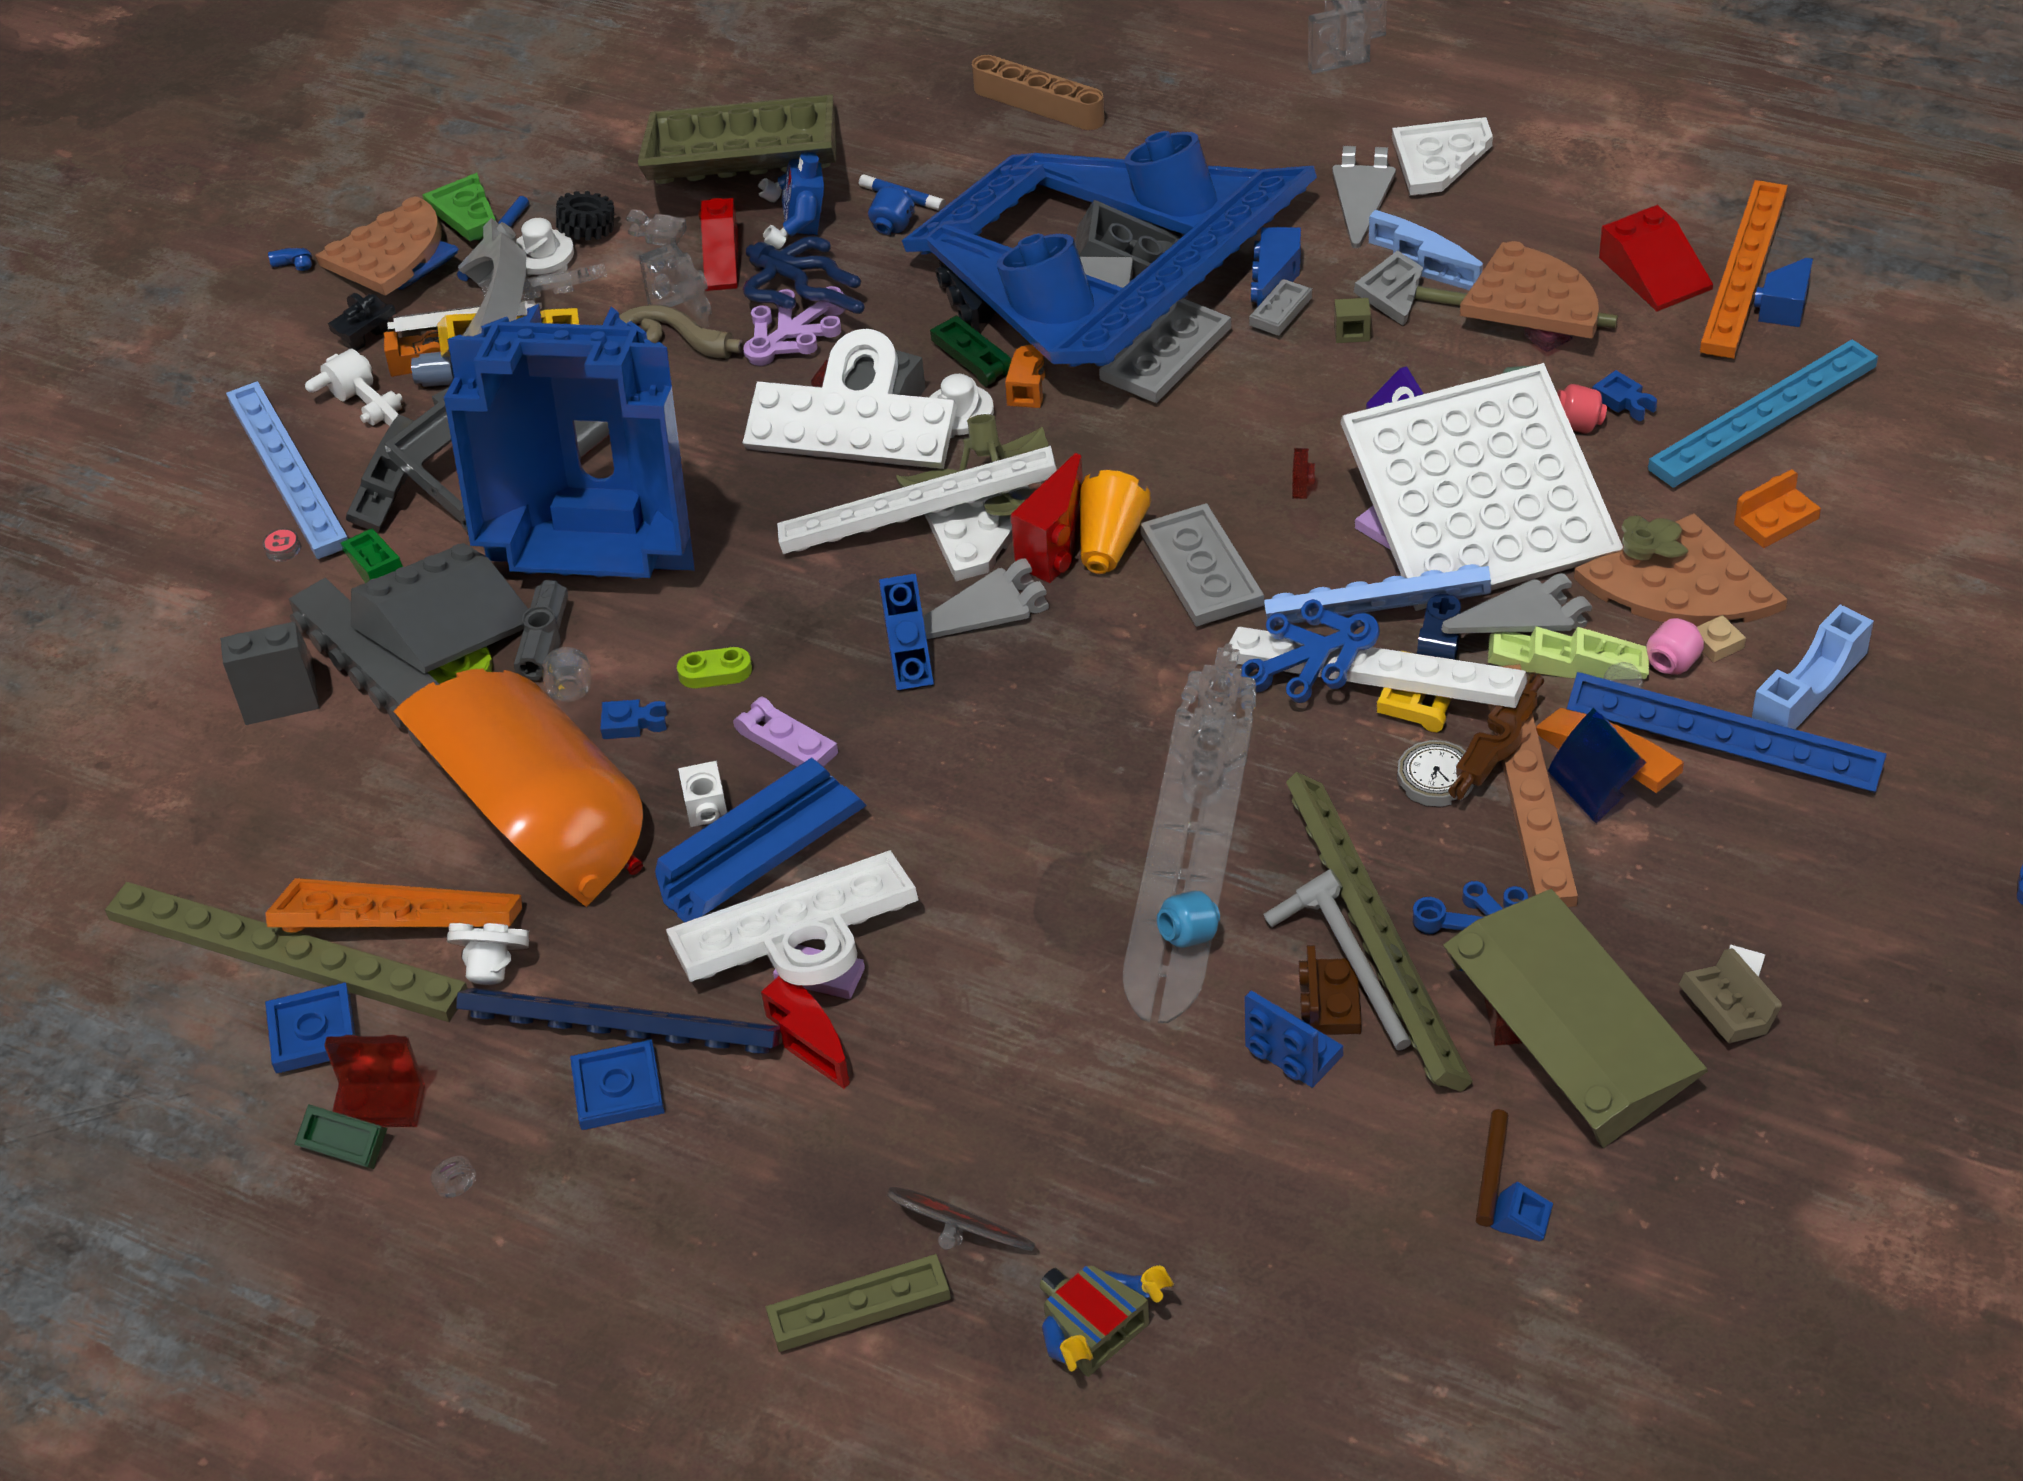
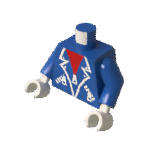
M801 153L800 159L789 160L787 172L778 177V182L774 183L764 178L758 185L763 190L759 193V196L770 202L777 201L782 191L783 228L779 230L770 225L763 233L764 242L774 246L776 249H780L784 245L788 235L793 236L796 233L817 235L824 182L821 163L818 162L819 157L815 153Z

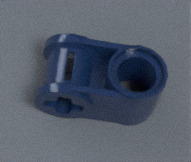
M1437 594L1429 599L1423 627H1421L1419 633L1417 654L1456 660L1459 633L1447 634L1441 630L1445 620L1461 612V604L1453 595Z

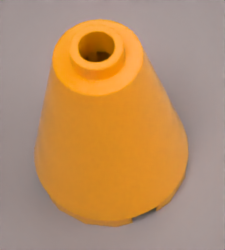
M1101 470L1096 477L1090 478V474L1085 476L1081 484V561L1093 573L1104 574L1116 568L1150 507V490L1146 487V491L1138 486L1139 479L1121 471Z

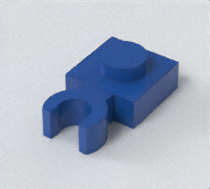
M1617 370L1592 387V389H1596L1601 393L1603 404L1618 413L1626 408L1635 420H1644L1645 408L1653 413L1656 411L1657 399L1651 394L1642 393V385Z
M639 699L602 702L600 727L602 738L640 737V731L644 728L653 732L667 730L665 716H667L666 703L655 701L645 707H641Z

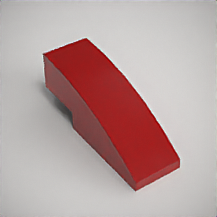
M778 976L761 991L766 1017L780 1026L784 1048L845 1089L850 1084L846 1059L840 1039L829 1017L802 985L788 983Z

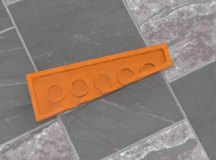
M295 878L265 914L267 927H282V930L285 932H298L305 929V927H449L450 923L470 924L473 927H484L486 923L504 924L510 927L522 910V899L519 894Z

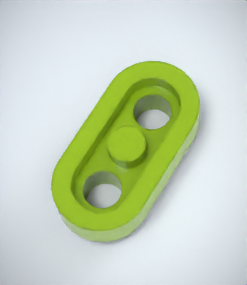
M729 647L688 653L679 659L677 672L682 685L696 689L740 683L751 675L752 664L750 655L746 650L739 647Z

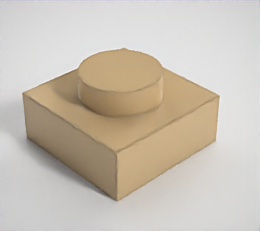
M1723 615L1697 626L1704 641L1703 653L1713 663L1745 647L1746 637Z

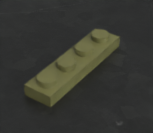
M937 1254L765 1307L778 1351L782 1352L947 1301L951 1298Z

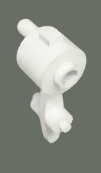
M348 349L340 355L334 354L327 358L326 363L321 365V373L308 380L305 384L306 390L310 393L328 386L333 395L340 401H345L354 395H358L367 404L361 408L363 414L360 416V419L363 423L368 422L372 426L382 420L390 426L398 415L397 411L402 409L401 401H403V397L401 394L398 393L396 395L394 392L389 391L380 396L370 387L373 384L372 367L369 361L354 349Z

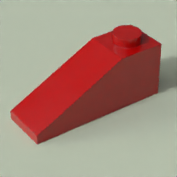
M733 198L701 201V232L705 291L737 289L738 224Z

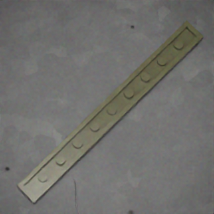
M1296 772L1286 781L1293 795L1292 803L1301 812L1307 824L1305 829L1316 842L1321 852L1319 855L1320 860L1328 869L1331 868L1342 884L1339 895L1344 899L1349 909V919L1359 929L1364 939L1363 947L1373 958L1379 970L1378 977L1382 984L1388 988L1394 1000L1393 1008L1398 1016L1404 1020L1410 1032L1411 1044L1419 1051L1426 1065L1424 1068L1426 1075L1437 1086H1446L1462 1092L1473 1081L1330 797L1321 782Z
M126 882L105 909L109 920L323 985L332 986L346 982L350 993L446 1022H450L457 1011V993L468 989L466 982L299 932H285L282 930V927H267L265 922L130 882Z

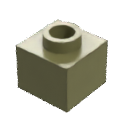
M1369 298L1335 299L1334 328L1336 343L1370 341L1371 313Z

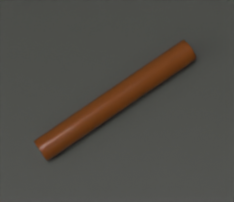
M1500 1109L1491 1112L1476 1214V1223L1485 1227L1493 1225L1508 1123V1113Z

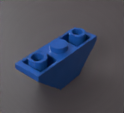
M916 574L879 579L896 689L902 690L933 685Z

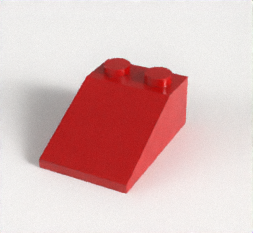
M1658 204L1602 226L1599 258L1656 312L1713 290V283L1678 222Z
M1076 452L1011 513L1015 562L1026 558L1032 567V572L1029 574L1048 583H1051L1060 573L1065 572L1069 568L1080 530V487L1083 482L1082 457Z

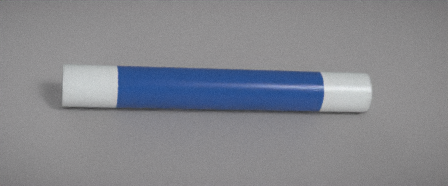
M865 174L861 175L859 179L860 187L876 192L884 187L900 186ZM900 186L910 193L911 199L915 204L940 211L946 205L945 199Z

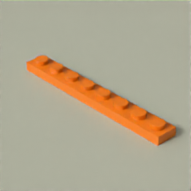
M1759 180L1754 181L1701 341L1700 353L1717 357L1735 358L1786 198L1788 185Z

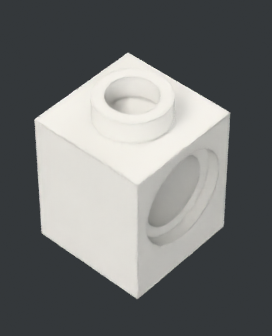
M716 761L678 768L690 827L711 824L727 813Z

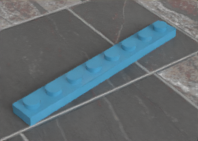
M1852 339L1649 458L1648 470L1674 488L1874 369L1877 365L1878 356Z

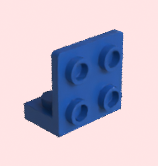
M1250 991L1245 996V1046L1256 1057L1270 1061L1281 1068L1291 1079L1300 1080L1312 1088L1342 1058L1343 1045L1253 991Z

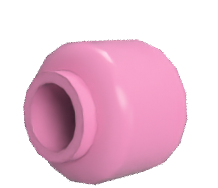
M1673 618L1662 623L1650 636L1646 649L1649 661L1656 670L1664 674L1680 675L1687 671L1701 656L1704 649V641L1694 624L1679 618Z

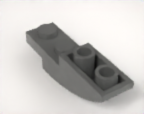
M398 414L388 428L361 478L360 487L346 514L347 521L366 529L373 528L376 533H379L402 484H405L408 477L391 460L386 452L385 443L414 420Z

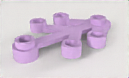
M835 286L826 287V288H828V289H832V290H835V291H837V292H840V293L844 294L838 287H835ZM783 289L779 291L793 297L795 300V294L792 290ZM818 301L792 319V309H785L776 305L779 309L778 329L768 335L767 326L772 322L771 310L764 305L757 306L751 311L752 322L755 325L754 337L744 344L743 350L749 362L756 366H764L771 363L775 358V354L799 352L811 354L817 350L816 336L831 338L841 333L840 319L836 316L842 314L846 309L826 301ZM820 315H826L820 321V324H809ZM787 338H796V341H784V340L787 339Z

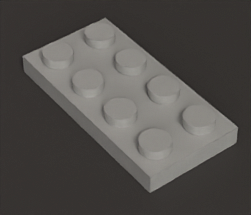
M1180 299L1170 307L1168 313L1157 318L1152 323L1150 329L1139 334L1133 340L1134 342L1131 346L1122 349L1115 356L1113 362L1099 369L1100 380L1157 403L1231 329V317L1186 299Z
M1207 503L1140 523L1142 537L1195 626L1264 606L1263 592Z

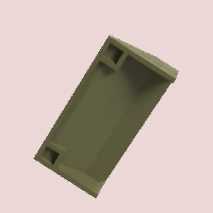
M1552 888L1476 920L1443 944L1456 970L1462 969L1572 1102L1591 1126L1602 1148H1605L1708 1072L1705 1065Z

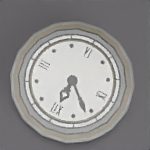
M1429 740L1417 743L1405 750L1398 760L1397 782L1406 791V795L1415 802L1437 807L1451 805V801L1456 800L1457 796L1453 798L1448 790L1457 779L1456 765L1466 751L1462 747L1447 741ZM1473 784L1471 785V787L1469 788V790H1468V791L1466 792V794L1464 795V798L1467 797V796L1469 795V793L1471 792V790L1473 789V787H1474Z

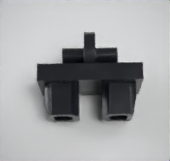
M352 293L347 297L349 308L329 322L328 325L331 332L341 337L344 346L358 351L365 346L366 340L364 335L369 331L375 335H382L389 330L387 323L389 318L396 314L394 305L382 302L375 294H368L363 298L357 293Z

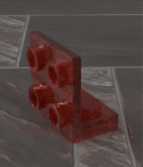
M397 1035L326 1037L324 1046L339 1083L333 1112L382 1127H417L425 1084L408 1037Z

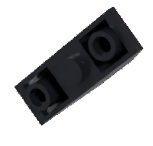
M939 259L940 267L936 268L935 272L940 287H946L948 300L951 306H957L959 318L981 334L996 311Z

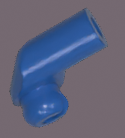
M285 248L268 252L271 268L295 264L297 270L305 271L312 267V254L308 249Z

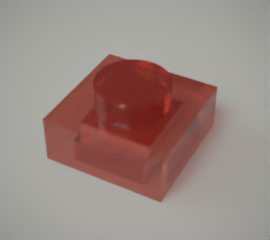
M1294 448L1292 499H1307L1308 484H1315V463H1309L1308 448Z

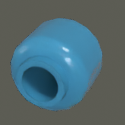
M1190 891L1164 900L1157 915V927L1160 934L1165 940L1179 948H1186L1211 940L1217 931L1220 921V912L1217 905L1202 891Z

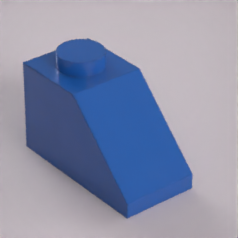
M1804 258L1767 273L1764 287L1757 286L1754 307L1760 308L1758 322L1800 327L1813 258Z

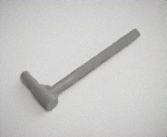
M1330 868L1298 888L1296 894L1263 915L1268 924L1274 927L1304 907L1316 910L1321 908L1396 1050H1403L1411 1044V1040L1334 900L1338 897L1342 884Z

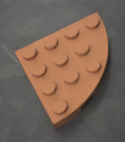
M419 197L406 199L403 201L402 206L397 209L377 216L376 221L367 226L355 228L352 230L351 235L341 241H334L326 245L325 250L315 255L319 266L385 296L400 287L414 276L413 268L419 263H427L430 260L441 239V226L435 210L427 201Z
M1517 241L1501 243L1460 304V316L1591 339L1596 332L1598 324V298L1588 280L1577 269L1549 254L1524 247L1522 243Z
M1694 513L1676 521L1682 528V533L1676 541L1688 549L1686 555L1669 558L1653 553L1651 559L1638 560L1628 556L1624 552L1623 546L1621 551L1600 556L1576 567L1574 571V579L1601 600L1608 603L1612 599L1630 607L1631 614L1659 622L1679 618L1695 626H1700L1723 615L1727 620L1742 618L1743 622L1746 623L1784 611L1787 605V598Z

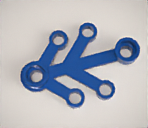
M1308 600L1301 608V614L1305 621L1310 625H1319L1321 623L1338 631L1324 637L1290 624L1283 614H1274L1266 622V628L1271 636L1278 640L1285 638L1303 646L1266 661L1261 659L1246 661L1240 670V679L1248 690L1262 692L1271 685L1274 674L1307 662L1300 676L1292 678L1286 685V692L1292 701L1304 703L1311 697V687L1330 652L1342 648L1336 662L1326 665L1321 673L1323 681L1329 688L1339 689L1346 683L1347 672L1359 650H1367L1377 642L1380 629L1376 619L1367 613H1357L1347 618L1326 610L1318 600ZM1319 609L1315 616H1308L1311 610ZM1284 623L1280 630L1274 631L1276 624ZM1365 626L1361 633L1354 634L1359 627ZM1259 668L1255 676H1249L1253 670ZM1340 672L1337 679L1329 680L1332 673ZM1298 686H1304V690L1300 694H1294V690Z
M1471 881L1464 885L1462 901L1467 907L1472 909L1479 908L1486 916L1503 909L1487 893V887L1483 883ZM1518 886L1507 888L1503 895V907L1506 908L1518 903L1510 899H1519L1521 901L1528 899L1527 891ZM1476 893L1480 896L1474 897L1469 894ZM1423 897L1417 900L1413 906V924L1424 934H1434L1441 928L1464 930L1476 920L1483 918L1482 916L1446 912L1443 902L1434 897Z

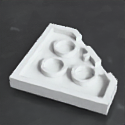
M1487 118L1392 128L1393 144L1409 194L1427 195L1429 193L1442 192L1492 147L1493 135Z
M1026 485V486H1022V487H1019V488H1015V489H1014L1013 491H1011V492H1014V491L1019 490V489H1025V488L1030 489V488H1029L1028 485ZM1001 493L981 498L974 503H962L948 507L938 513L930 512L924 514L955 582L989 573L995 566L996 557L1003 548L1007 549L1012 542L1011 515H991L985 511L984 503L988 499L1002 495Z

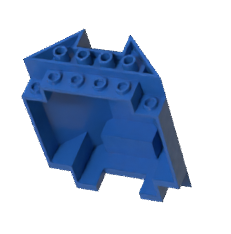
M539 304L527 308L526 316L509 322L508 317H504L481 326L482 333L475 336H462L459 334L447 339L454 379L444 396L470 546H482L485 550V556L490 561L508 562L509 571L527 574L556 573L564 576L577 574L640 579L650 578L653 569L695 571L666 346L660 342L652 343L647 339V332L632 321L626 324L619 318V312L613 307H610L603 325L542 323ZM574 420L608 422L614 463V473L611 476L595 478L583 470L580 462Z

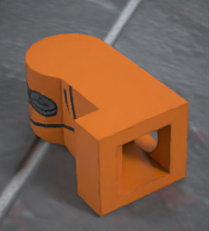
M431 330L421 336L399 338L398 332H384V352L391 377L411 374L412 358L419 357L422 353L441 352L438 331Z
M1033 345L1019 347L1012 357L1005 380L1007 406L1041 408L1043 401L1042 381L1045 378L1044 356Z

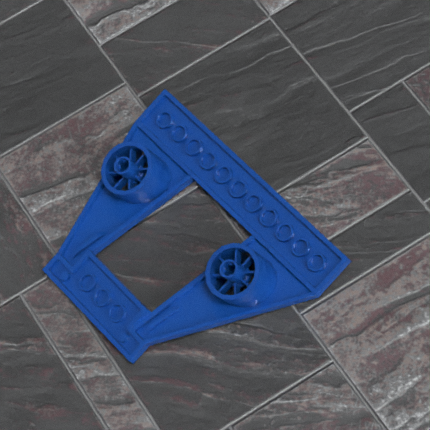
M1169 131L1154 133L1145 139V143L1131 150L1125 159L1044 153L1016 154L1009 156L905 237L902 243L906 252L920 251L921 254L933 253L1052 364H1068L1070 367H1075L1081 364L1095 363L1096 366H1104L1113 362L1115 356L1122 349L1131 346L1134 342L1133 340L1139 334L1150 329L1152 323L1157 318L1168 313L1174 303L1185 298L1191 288L1203 282L1208 273L1220 267L1226 257L1238 251L1243 242L1255 236L1260 227L1272 221L1278 211L1289 206L1290 201L1295 196L1305 192L1306 187L1317 176L1314 166L1273 169L1207 166L1199 137L1193 132L1170 134ZM1037 184L1089 202L1097 200L1138 219L1185 234L1124 288L1086 275L1075 241L1068 234L1046 236L1043 234H1033L1020 240L1014 248L977 236L982 232L981 228L988 223L998 220L1000 213L1018 204V199L1024 194L1034 191L1037 188Z

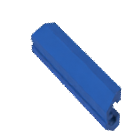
M811 757L658 858L655 874L663 902L669 909L674 910L684 923L702 917L867 805L849 788L841 785L821 764Z

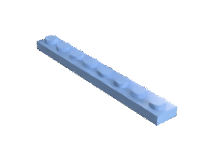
M257 381L227 392L226 394L232 409L315 557L320 559L343 550L341 542L348 539L347 535L259 382Z

